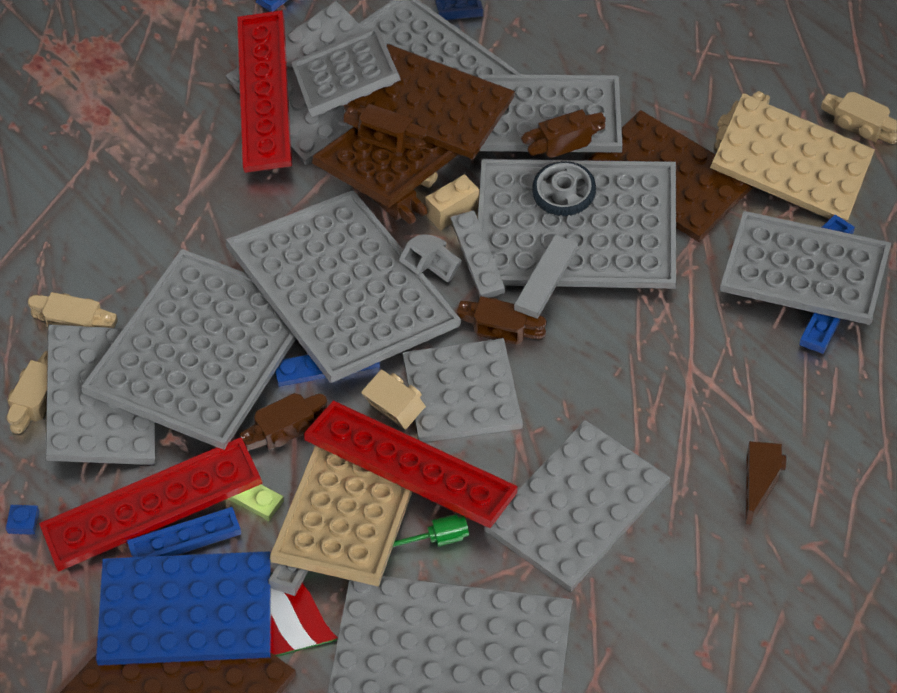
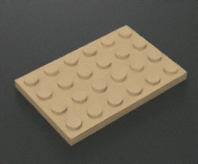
M742 93L710 168L828 219L837 215L847 222L875 149Z
M315 445L270 554L271 562L379 587L412 491Z

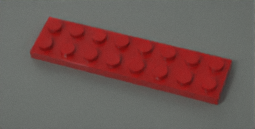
M283 10L239 16L237 21L244 172L292 166Z
M334 400L304 433L305 441L490 529L517 494L518 486Z
M242 437L230 441L225 450L216 447L40 522L39 525L59 572L126 543L127 540L150 533L263 483Z

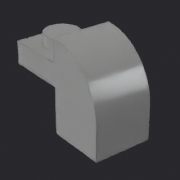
M425 234L418 235L409 240L399 259L400 262L418 275L429 268L446 282L453 279L462 262L460 258L445 248L447 242L438 237Z

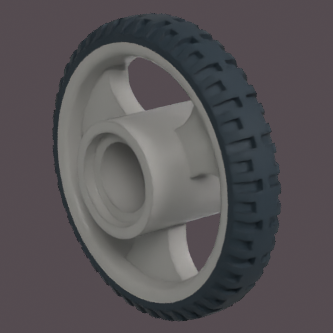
M557 161L546 165L536 174L533 180L532 193L535 202L547 213L554 214L555 216H572L583 212V210H586L591 205L596 195V183L592 173L581 164L570 161ZM555 174L552 178V183L544 182L546 178ZM579 179H583L587 184L588 189L584 197L576 195V181ZM552 194V199L556 204L548 201L545 196Z

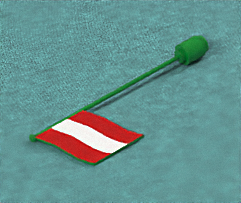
M454 514L431 520V526L427 527L428 533L397 540L394 542L393 547L427 538L430 539L431 543L436 542L437 547L463 541L464 537L469 536L465 516ZM303 583L295 596L271 588L272 654L280 656L338 641V637L323 620L310 592Z

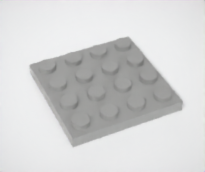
M377 26L291 62L311 117L322 115L330 109L346 105L354 99L368 96L373 91L389 87L401 80Z
M504 338L403 352L408 387L412 385L422 394L420 399L426 406L414 420L418 440L425 443L523 429Z

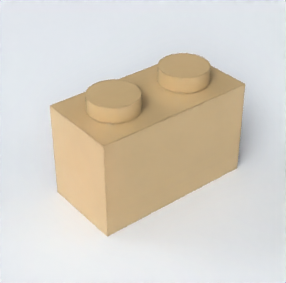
M465 174L425 197L426 216L440 231L451 225L452 216L475 211L479 208V188Z
M382 369L361 392L373 408L405 430L426 407L420 399L422 394L412 385L409 387L405 386L404 381L395 373L389 375Z

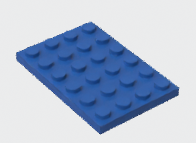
M271 552L103 559L96 655L97 664L117 665L271 658V587L269 584L271 577Z

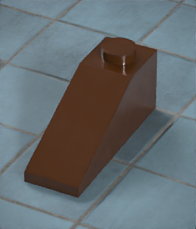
M749 441L746 454L745 524H752L778 482L781 470L785 471L786 455L782 454V444Z

